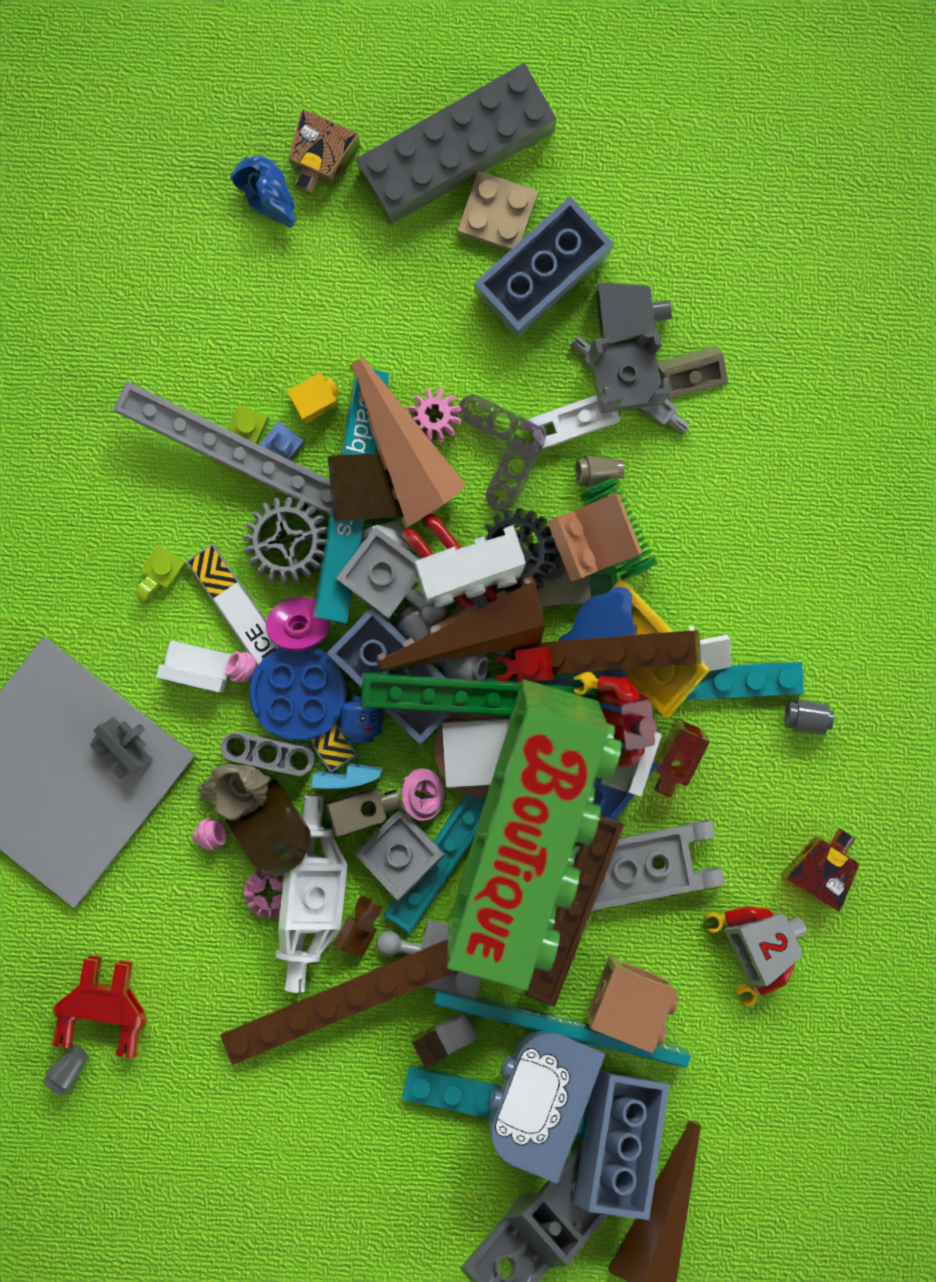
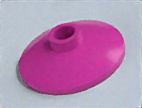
M297 597L285 600L272 609L266 620V630L268 637L276 646L289 651H301L319 644L327 636L331 622L313 618L316 600Z

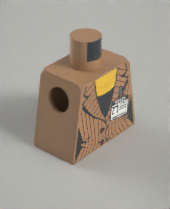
M302 109L289 154L291 168L300 172L294 187L305 194L311 195L318 180L332 186L360 146L358 133Z

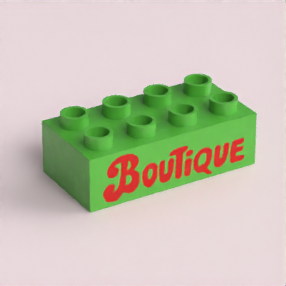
M522 679L449 916L448 969L524 990L528 989L534 968L550 971L557 953L560 937L559 931L552 930L556 915L554 905L569 909L573 903L579 882L580 870L572 867L575 857L573 845L574 842L589 846L599 821L600 806L593 804L595 788L592 786L595 777L606 781L612 779L621 750V741L613 739L615 726L606 723L597 700Z

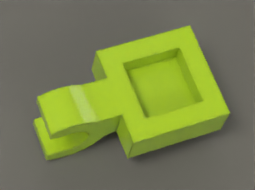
M158 544L141 568V571L148 576L140 583L134 594L148 603L160 584L167 589L171 587L187 563Z

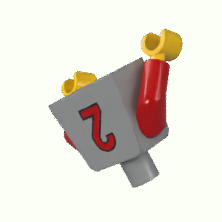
M744 906L727 910L725 915H720L715 911L705 915L704 919L716 917L719 920L718 926L707 928L709 932L716 933L725 924L729 926L724 930L749 982L742 983L737 987V995H741L744 992L752 993L749 998L743 1000V1005L753 1006L757 1001L758 995L765 996L784 987L788 983L795 968V962L802 956V951L796 939L807 932L806 926L800 918L795 917L788 921L783 913L773 914L768 908Z

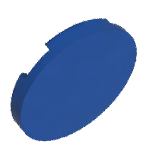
M316 647L301 651H289L278 648L268 654L256 667L250 682L249 698L254 715L269 732L285 740L305 741L324 734L336 724L341 716L342 706L346 703L347 686L341 668L326 652Z

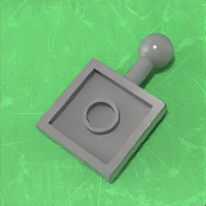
M376 526L336 578L337 581L388 619L404 598L421 610L423 619L431 625L441 623L447 616L446 605L441 607H435L434 603L426 605L423 595L413 588V585L418 580L415 571V561L420 559Z
M428 919L422 945L402 941L395 932L386 931L376 941L377 950L384 957H394L398 953L404 955L412 954L447 939L448 924ZM457 971L423 985V987L476 998L481 977Z

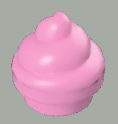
M236 651L226 663L225 674L230 676V680L235 683L248 682L257 667L256 661L251 654Z
M213 818L203 819L192 835L195 843L210 851L218 849L220 845L226 842L227 838L223 822Z

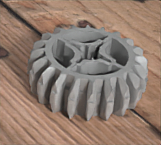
M291 497L286 498L285 507H282L279 498H275L273 500L275 509L271 510L267 503H263L262 509L266 514L261 516L258 512L254 511L252 516L258 520V523L256 525L251 522L246 523L245 526L253 530L254 533L253 535H243V540L253 542V545L244 548V552L246 554H256L249 560L250 565L262 563L257 570L258 574L263 575L270 569L268 580L273 582L278 573H280L281 583L287 584L288 574H292L293 581L299 583L300 576L298 572L302 571L307 578L312 577L308 569L310 565L317 570L321 569L322 566L315 559L317 556L323 559L324 551H320V546L325 547L326 539H321L320 536L327 535L328 528L317 527L325 519L322 515L312 519L316 512L314 506L309 507L305 512L303 511L305 508L304 500L300 499L296 508H294ZM286 515L302 518L308 523L310 530H291ZM276 518V533L273 537L262 542L265 528ZM284 530L289 536L296 537L294 543L290 542L292 544L289 548L290 552L283 544H277L280 538L283 539L281 536L285 534ZM313 539L309 554L305 559L297 563L298 547ZM264 551H282L287 560L288 567L272 564L266 558Z

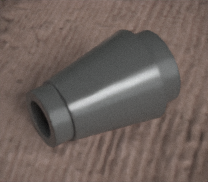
M73 1045L70 1050L45 1072L47 1076L44 1078L43 1083L60 1096H64L67 1091H72L89 1054L80 1047Z

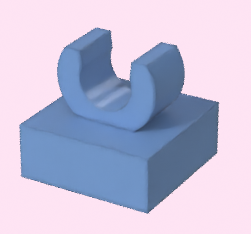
M278 421L260 446L291 460L305 442Z

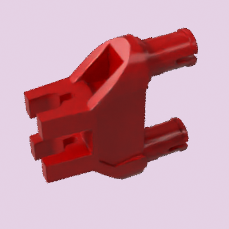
M89 955L88 958L83 960L79 986L53 1006L52 1012L57 1019L52 1046L59 1047L62 1044L61 1048L73 1047L76 1019L81 1018L118 1024L121 1029L116 1055L123 1057L126 1054V1058L137 1057L140 1029L146 1026L147 1017L140 1002L129 987L133 961L119 960V963H116L114 967L112 984L99 982L102 957Z

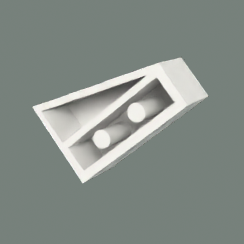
M514 525L504 528V536L487 541L485 536L474 539L475 544L460 549L453 547L415 561V571L426 605L434 603L435 607H441L454 602L453 597L466 594L467 598H471L485 593V588L497 585L498 588H505L516 584V579L520 578L526 562Z

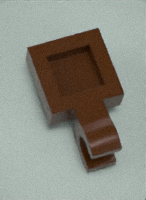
M360 896L355 906L356 917H347L333 945L341 951L362 958L377 931L372 924L380 915L382 907L372 903V899Z

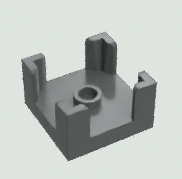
M658 331L642 333L637 342L609 345L610 337L594 340L588 354L600 413L662 405L671 391L668 378H664L662 382L660 379L656 353L661 347Z

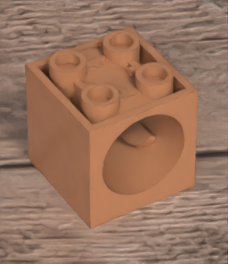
M609 956L586 1017L591 1029L653 1053L656 1045L661 1046L665 1039L667 1027L664 1024L668 1014H674L679 996H676L677 990L669 979Z

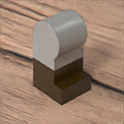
M464 1012L414 1035L412 1044L425 1069L435 1065L438 1060L455 1052V1050L468 1045L478 1035L468 1015Z

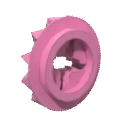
M412 770L409 776L403 778V788L398 791L402 794V802L399 805L405 807L407 816L413 817L418 821L430 820L439 813L444 803L442 781L431 770ZM421 790L425 795H429V798L420 799L414 793Z
M258 869L252 873L245 884L243 896L247 906L258 917L270 919L279 917L282 893L273 897L271 906L266 896L256 895V893L266 889L267 879H269V884H271L273 890L282 891L284 874L270 876Z

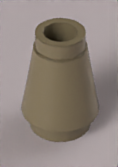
M585 455L583 459H577L576 480L579 485L585 484L586 487H591L611 478L623 479L625 473L623 460Z

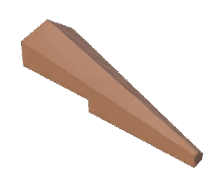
M361 357L350 365V369L355 371L361 389L359 392L361 402L365 401L371 419L368 422L384 469L389 471L394 486L392 493L394 499H398L404 516L402 522L405 527H409L447 503L465 488L466 484L366 360Z

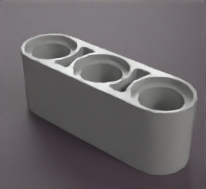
M245 732L231 733L221 743V752L227 760L245 765L302 776L310 772L316 764L314 751L305 745ZM234 738H240L245 743V751L241 756L233 754L230 750V743ZM266 744L272 745L277 751V757L273 762H266L261 756V750ZM297 751L304 752L308 756L309 763L305 769H298L293 765L292 757Z

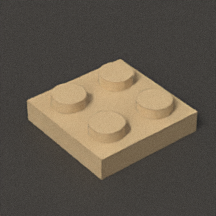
M478 171L458 228V234L510 251L523 239L538 191Z

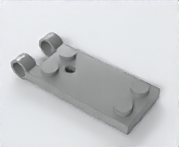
M712 820L696 821L686 825L620 837L592 910L713 888L725 884L721 867L706 868L693 872L688 842L714 837ZM581 845L573 847L575 848L574 862ZM660 857L664 860V866L661 869L653 868L652 861L654 858Z

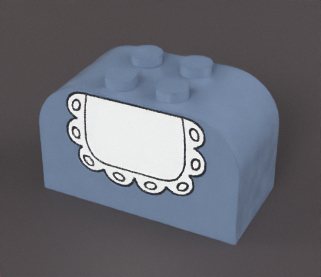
M534 1030L520 1039L515 1046L512 1056L506 1055L499 1073L503 1078L500 1088L494 1086L488 1101V1106H490L489 1109L491 1110L488 1119L489 1134L497 1153L503 1160L515 1167L558 1184L605 1053L594 1046L553 1031Z

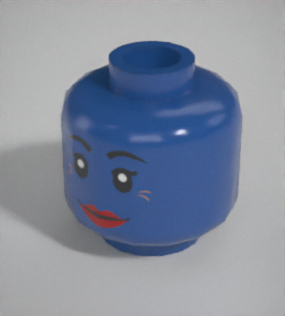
M353 695L352 701L346 702L342 706L340 730L343 735L348 736V741L373 742L374 737L382 733L383 709L363 708L360 706L361 695Z

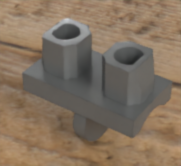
M112 717L104 724H99L93 730L96 735L91 741L90 747L101 756L110 750L118 759L111 765V768L119 778L122 779L130 773L134 774L153 760L143 749L147 744L139 737L145 730L141 724L132 729L125 721L120 724Z

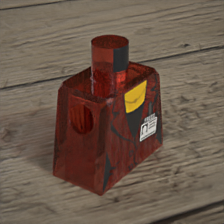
M675 718L656 761V771L660 777L654 788L655 791L664 796L672 797L678 783L684 786L689 785L710 743L705 730ZM676 760L683 761L678 766L671 765Z
M840 828L829 844L815 836L784 869L781 876L840 912L859 868V863L846 855L856 838Z

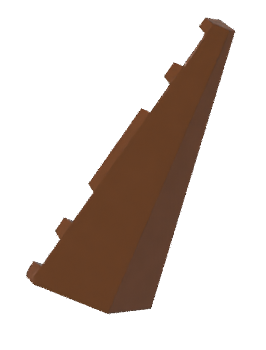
M688 1120L686 1129L677 1145H674L668 1162L655 1180L649 1220L636 1218L630 1231L624 1236L614 1260H611L608 1271L627 1282H677L701 1129L699 1122Z

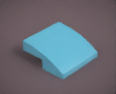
M352 763L348 766L347 775L318 771L313 774L311 787L337 789L358 786L380 778L383 775L384 768Z

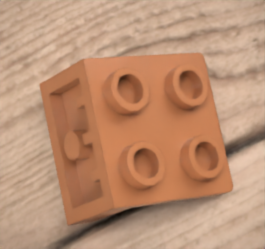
M618 493L547 521L571 582L642 554Z

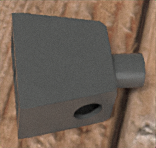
M608 283L597 285L595 292L601 338L610 337L609 345L637 342L642 333L655 331V321L670 320L672 318L670 300L652 302L649 286Z

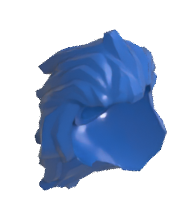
M259 155L245 157L236 165L230 176L235 187L244 190L252 210L267 216L273 221L284 224L288 228L293 227L296 222L293 216L295 205L286 186L282 171L275 165L273 160Z

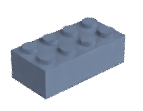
M570 196L474 283V293L517 339L611 254L614 243Z
M373 607L327 652L361 687L363 673L445 678L431 663L382 672L377 664V655L381 653L388 655L403 649V642L406 639ZM384 709L420 745L451 714L448 712Z
M599 1071L590 1094L573 1201L574 1205L588 1212L649 1220L669 1084L646 1078Z

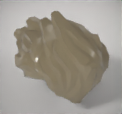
M226 764L215 768L211 772L212 775L201 786H197V790L201 794V802L208 801L212 804L219 816L228 820H237L241 816L254 812L259 806L264 805V801L267 800V782L270 778L250 765Z

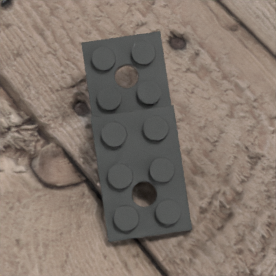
M583 1144L577 1145L567 1157L558 1184L548 1180L537 1193L521 1195L459 1268L471 1282H539L549 1268L568 1266L608 1216V1214L588 1212L573 1204ZM503 1258L507 1259L511 1264V1273L507 1278L501 1276L499 1272V1263Z

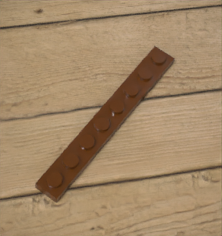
M448 938L220 1034L231 1064L239 1063L457 972L447 968Z

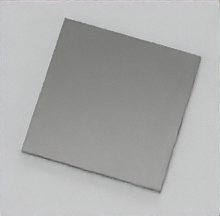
M47 637L42 638L0 691V850L69 905L76 908L196 755ZM112 717L120 724L125 721L132 729L139 724L145 728L139 737L147 744L143 749L153 759L134 774L130 773L122 779L112 771L111 765L118 759L110 750L101 756L90 747V743L96 735L93 730L99 724H104Z

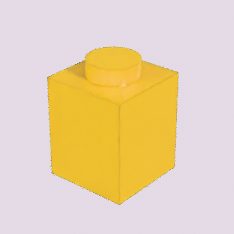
M322 373L287 391L305 424L339 406L335 397L340 395L331 378L325 381Z

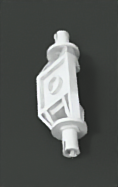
M304 795L303 819L311 833L309 849L303 860L294 869L284 874L278 927L280 950H276L275 956L288 962L284 990L294 993L305 992L307 964L320 961L323 950L341 930L347 863L333 837V831L324 828L325 826H321L325 797ZM319 836L324 856L314 855V838ZM291 847L288 849L287 856L291 851ZM316 933L308 950H302L305 934Z

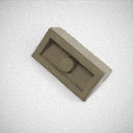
M717 346L657 363L661 382L664 378H668L671 393L667 397L668 400L728 383L724 355Z

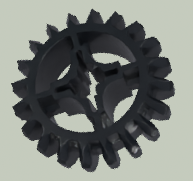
M521 508L516 509L515 514L510 510L504 511V519L498 515L493 516L495 526L484 525L485 530L488 532V535L485 536L486 541L504 536V528L514 525V529L520 527L519 532H515L522 552L529 555V557L524 556L525 566L529 563L536 564L529 573L517 578L516 584L500 588V591L513 592L524 586L523 580L531 576L536 583L537 589H543L544 583L542 578L549 581L553 579L552 574L548 571L550 568H560L558 563L553 562L554 557L561 556L559 550L554 549V546L557 545L554 537H551L550 527L546 526L548 519L543 516L537 518V512L532 510L526 514L525 510ZM533 532L539 542V554L533 549Z

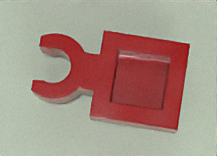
M550 647L516 650V660L510 656H500L494 659L495 663H505L508 668L506 674L496 676L499 681L511 680L516 675H518V683H522V679L531 682L553 679Z

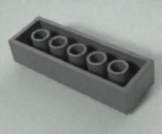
M523 63L356 158L358 169L391 225L477 175L478 171H486L555 131L557 118L527 66Z

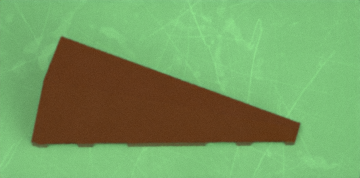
M532 576L524 579V586L509 594L505 590L500 591L496 594L497 600L481 607L473 605L430 628V635L416 642L412 638L404 641V648L388 655L383 653L377 655V664L381 671L385 672L541 644L545 622L534 579Z

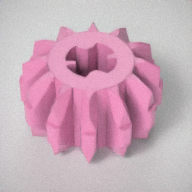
M426 389V400L416 395L414 401L419 407L409 406L408 413L415 415L412 419L423 432H427L426 436L430 441H432L433 434H437L438 442L443 443L444 436L442 432L445 431L449 436L453 437L455 431L450 425H461V419L454 417V415L461 412V407H450L455 400L453 395L442 400L444 396L443 389H438L436 397H432L431 390ZM433 409L439 410V415L443 417L442 420L437 418V423H431L429 416L426 415L428 412L432 414Z

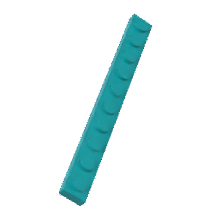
M802 662L731 665L728 668L712 670L708 672L685 700L804 694ZM591 672L595 675L596 679L599 676H606L605 672ZM582 673L553 674V679L532 681L538 684L584 686L581 680L573 679ZM518 676L502 682H518ZM497 677L484 679L486 681H499Z

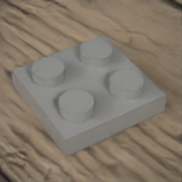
M401 808L355 853L397 901H401L446 856Z

